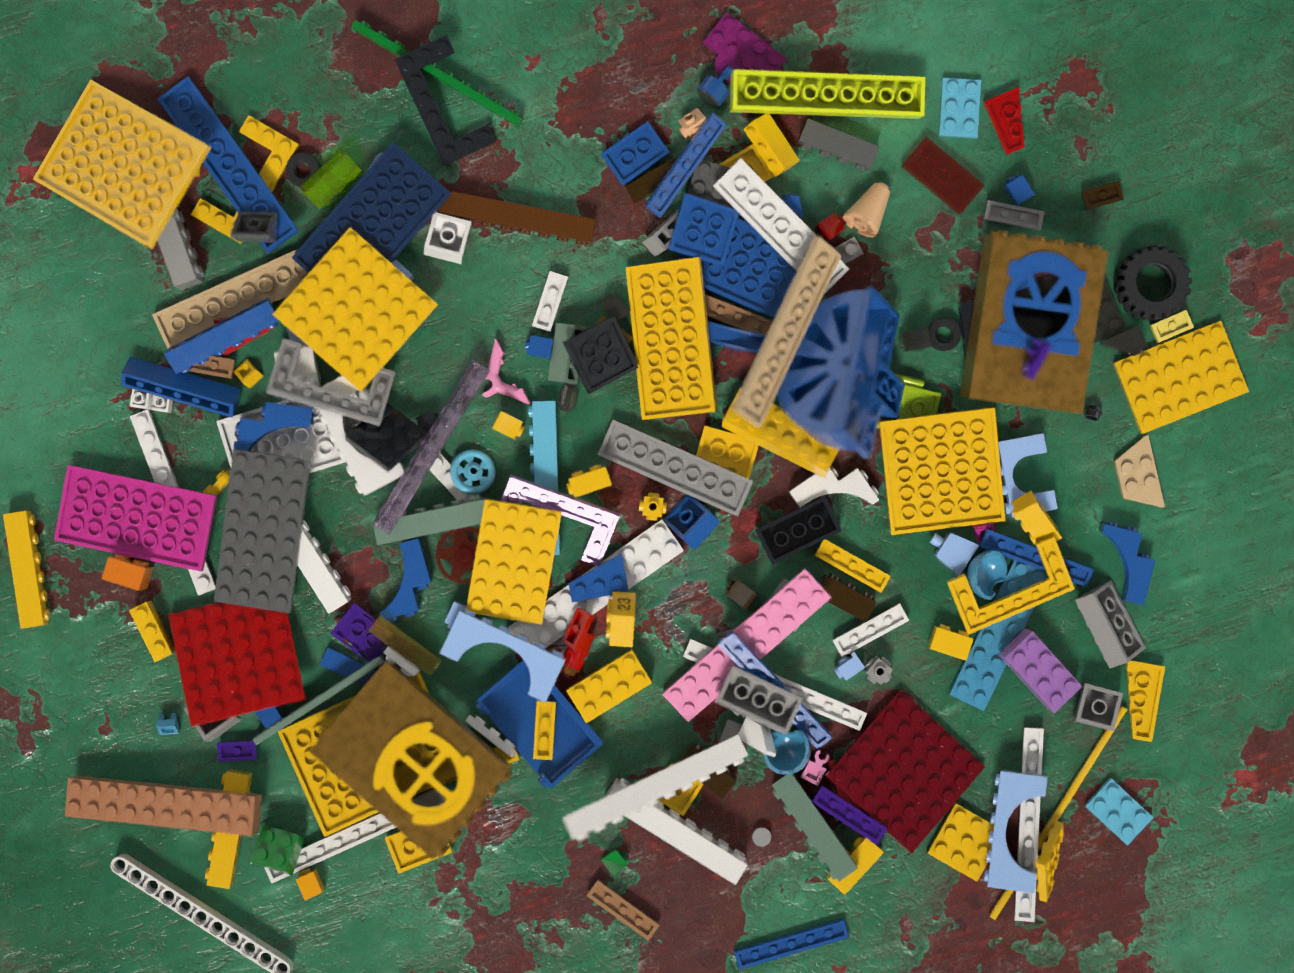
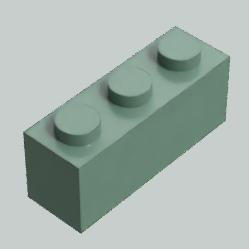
M556 323L548 380L577 385L578 373L562 342L586 330L585 327Z

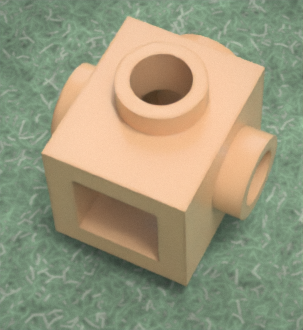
M696 108L678 120L682 127L679 130L683 137L691 140L706 120V117Z

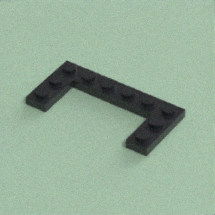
M447 35L394 59L444 166L496 142L488 124L453 140L420 70L421 68L455 53Z

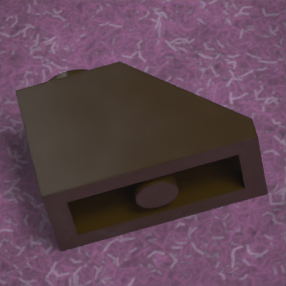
M738 579L735 581L731 580L725 588L727 590L725 594L745 610L757 595V593Z

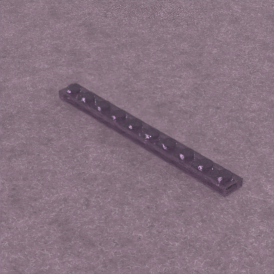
M473 360L374 520L372 525L386 534L390 535L488 376L490 370L479 362Z

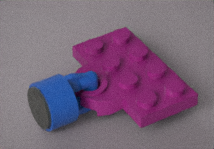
M726 12L703 41L705 46L718 55L714 62L716 78L707 75L698 86L697 93L710 106L720 107L730 94L727 86L730 85V77L733 70L779 71L787 59Z

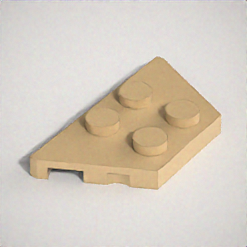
M1145 435L1136 444L1127 449L1124 454L1114 460L1121 496L1123 499L1165 507L1149 436Z

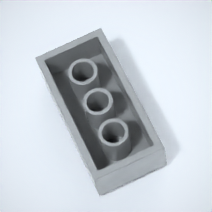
M175 209L157 241L174 287L184 290L203 283L202 277L205 275L202 267L198 266L196 262L198 255L195 248H191L189 242L192 240L190 233L183 226L185 222L184 216L181 211L178 212Z

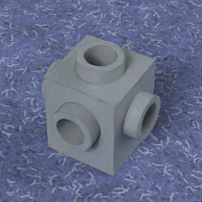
M877 656L874 659L871 658L865 665L866 669L864 671L868 674L866 678L873 684H876V682L881 685L883 682L887 683L893 676L891 674L893 669L890 668L891 663L884 657L881 659ZM878 668L883 669L880 675L876 673Z

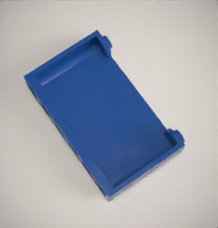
M522 660L476 700L478 704L475 707L482 715L486 713L508 740L515 745L519 753L540 776L538 781L543 787L546 788L548 786L552 789L597 750L603 742L556 686L553 685L547 698L548 702H556L552 760L533 759L536 701L541 700L528 695L531 677L526 662Z

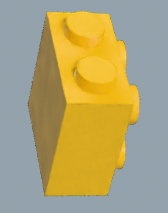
M600 464L591 467V472L584 474L583 471L571 474L570 483L566 484L569 494H574V497H578L612 485L606 467L602 468Z

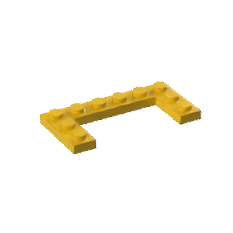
M248 115L239 132L272 151L259 175L271 192H273L286 169L288 160L294 156L299 144ZM200 198L191 215L231 238L230 234L238 212L232 217Z
M1054 536L1035 543L1048 578L978 608L965 574L946 581L968 635L1075 589Z

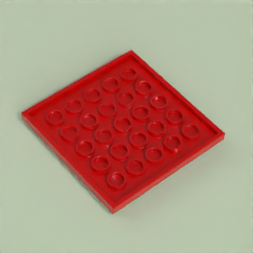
M218 602L168 614L191 727L306 700L288 613Z

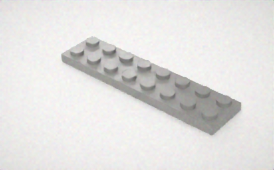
M612 420L597 454L737 517L754 482L615 420Z

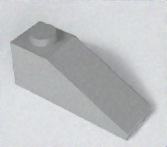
M679 209L642 242L654 257L669 247Z

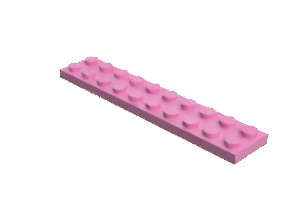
M804 568L733 631L761 659L831 598V595ZM717 644L668 687L662 695L689 722L717 697L731 667L741 668Z

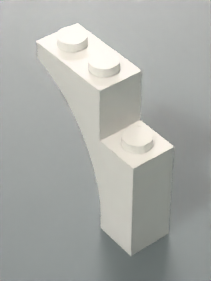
M831 467L825 478L813 474L788 491L800 508L817 497L832 493L852 494L866 500L870 504L879 501L877 497L879 495L878 491L873 485L869 486L866 481L869 479L863 470L859 471L858 468L837 480L839 475Z

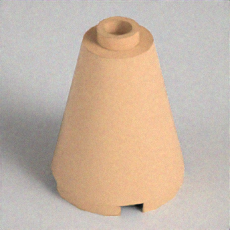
M882 182L874 183L843 216L847 226L851 229L853 226L859 229L857 233L863 236L875 237L879 232L890 196L889 187Z

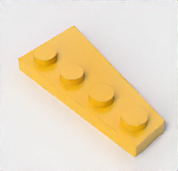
M1130 660L1126 663L1131 738L1152 742L1165 666Z

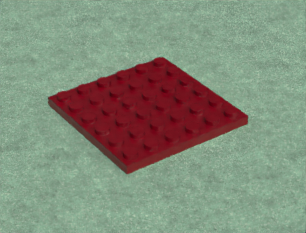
M900 689L825 776L868 816L887 827L886 832L912 854L982 772L985 766Z

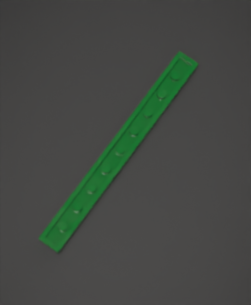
M355 20L352 28L354 31L394 55L400 57L409 53V51L404 49L405 45L397 40L394 42L387 39L389 36L380 30L378 32L371 29L372 26L362 20L360 23ZM436 63L420 69L519 128L523 121L520 118V113L513 109H510V111L503 107L504 104L497 99L493 101L488 99V95L480 89L477 91L471 89V84L462 79L461 81L454 78L455 75L448 70H444V72L439 70Z

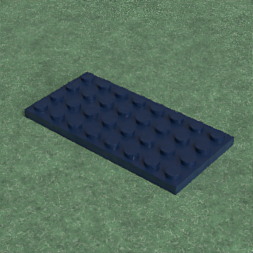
M392 142L292 256V259L310 273L351 227L392 263L452 194L395 142Z

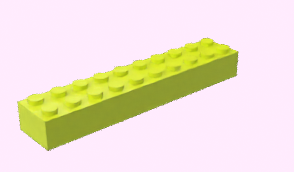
M733 70L730 77V112L920 119L925 113V77Z

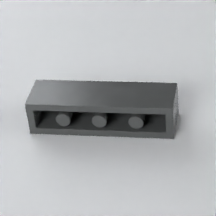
M807 119L798 142L806 150L812 151V149H815L824 157L830 158V156L837 158L839 163L845 165L851 163L855 165V169L863 172L871 169L880 147L810 119Z

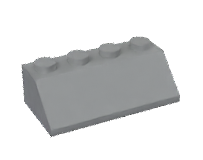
M1112 580L1084 593L1075 600L1109 668L1128 663L1146 648Z
M732 666L714 702L785 735L788 734L803 698Z

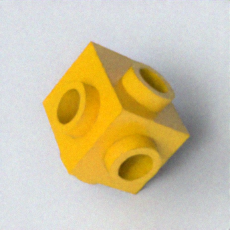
M648 493V496H644V500H640L639 511H643L642 515L646 516V520L657 521L658 517H662V513L666 514L667 502H663L660 494ZM655 503L657 505L656 510H650L649 505Z

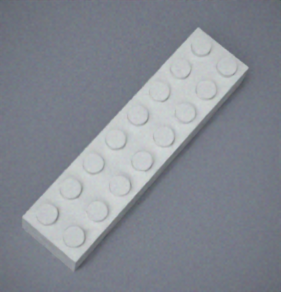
M616 778L605 797L630 786L631 783L624 778H621V780ZM660 801L649 808L647 804L640 807L641 812L632 816L630 813L624 815L735 885L748 866L743 852L738 849L733 851L728 847L729 844L720 838L717 841L712 837L713 834L704 828L701 831L692 820L680 818L679 813L671 808L670 810L664 808V804Z

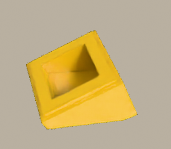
M248 359L234 371L241 382L248 388L253 387L263 377L261 372Z

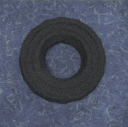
M297 153L288 160L286 175L295 186L302 188L310 187L319 179L321 172L320 164L311 154ZM300 163H307L310 166V174L303 178L299 177L296 173V167Z
M937 318L928 326L927 340L934 349L942 352L950 351L960 342L961 328L952 318ZM941 327H947L951 331V338L946 342L940 341L937 337V331Z

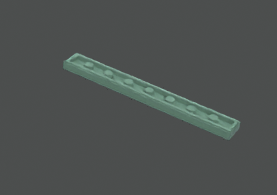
M381 654L254 737V743L258 745L384 663L386 658Z

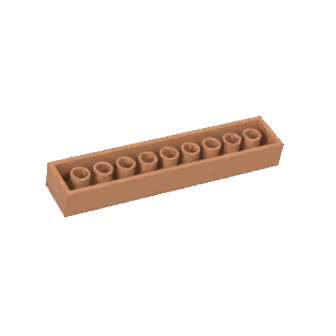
M76 775L68 778L65 817L252 836L259 833L262 794Z

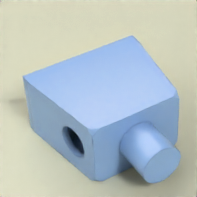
M949 532L945 538L935 533L929 543L938 548L934 556L957 576L962 573L979 547L978 544Z

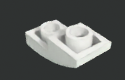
M132 389L130 407L171 413L173 400Z

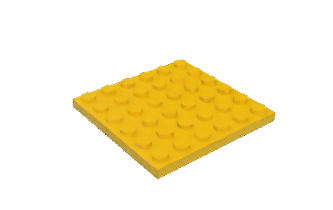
M350 227L273 315L362 392L434 311L438 304Z
M995 407L879 421L891 535L1006 521Z

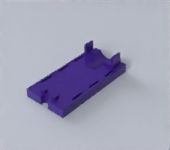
M355 602L330 632L331 635L367 662H371L381 654L386 657L387 655L383 652L390 645L407 659L415 651L412 645Z

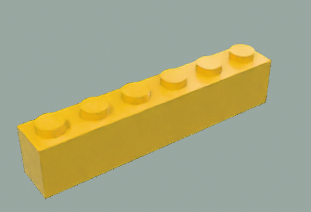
M31 511L3 514L20 627L22 629L49 624L50 611L46 609L45 602L47 601V592L43 590L42 583L44 582V573L40 570L39 564L41 563V554L37 551L36 545L39 540L37 533L34 532L35 516Z
M229 769L222 776L221 785H224L223 790L249 793L253 773ZM213 832L211 841L214 842L213 849H210L208 860L211 863L210 868H207L205 873L208 886L230 889L233 886L242 835Z

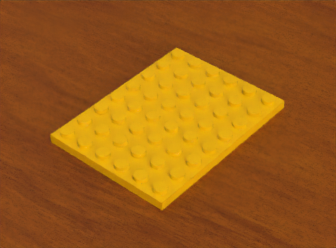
M90 79L33 180L153 249L211 147Z
M420 671L414 677L412 675L409 676L429 693ZM357 695L278 731L324 837L378 813L377 810L309 752ZM416 743L406 748V754L422 768L426 769L440 754V748L432 744ZM446 757L432 775L437 781L443 783L458 776L453 760L450 757ZM398 758L395 761L393 770L394 780L399 791L405 794L417 781L419 774L402 759ZM424 782L414 795L433 786L428 782Z

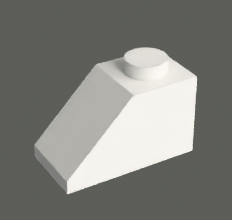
M746 717L738 733L741 741L764 754L775 757L776 750L771 729Z

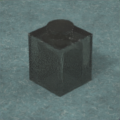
M609 294L602 300L601 308L608 317L614 316L617 323L630 314L628 308L616 294L613 296Z

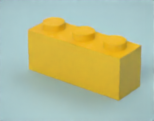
M764 114L744 128L748 138L774 177L789 170L800 161L770 114Z
M1032 491L1011 502L1014 508L1012 510L1013 516L1017 521H1022L1020 524L1026 533L1030 532L1029 537L1034 545L1051 536H1054L1056 541L1062 539L1056 524Z
M152 601L145 602L129 610L154 662L176 653L175 647Z
M864 836L857 837L853 842L854 846L851 850H847L859 868L841 881H838L837 878L833 880L829 873L826 876L844 895L884 853L878 845Z

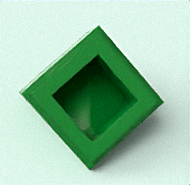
M616 847L601 859L613 876L628 865V861Z

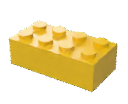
M630 649L571 685L566 691L585 722L588 723L650 685L652 680L633 649Z

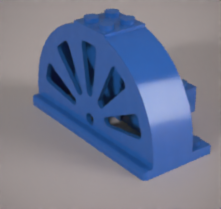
M867 287L866 290L841 293L818 305L777 392L781 406L787 415L813 439L831 448L856 450L863 458H871L878 419H898L905 385L889 369L900 315L873 287Z

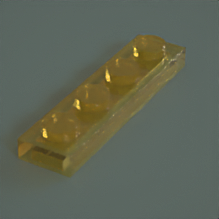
M381 615L378 616L368 630L429 676L433 674L442 662V659Z

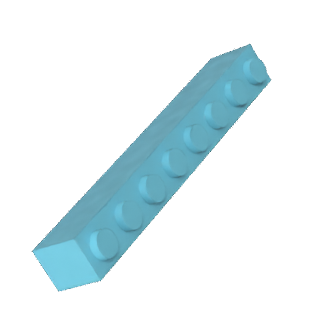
M532 401V406H529V417H533V425H529V435L533 436V444H530V456H534V463H530L531 475H534L533 483L559 492L556 401ZM560 525L554 555H560Z

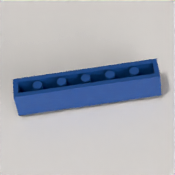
M269 297L167 348L164 355L176 374L179 372L183 374L192 369L191 366L207 362L209 360L208 357L214 354L219 356L226 352V348L230 346H239L247 337L254 338L261 333V330L274 328L280 320L273 315L276 309Z
M129 357L121 372V386L231 418L240 403L241 389L188 373L182 374L179 372L176 374L173 369L141 359Z

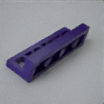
M823 785L812 803L876 845H878L888 829Z

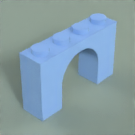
M1044 433L998 442L1003 482L1002 488L1003 495L1006 498L1004 510L1011 518L1014 517L1012 514L1014 508L1011 502L1026 494L1019 490L1013 481L1014 466L1023 457L1047 452ZM1054 490L1033 493L1046 511L1058 509Z

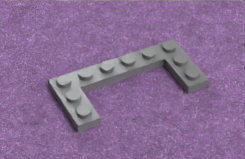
M283 338L266 393L380 426L395 371L385 368L379 371L373 378L367 401L292 379L302 344Z

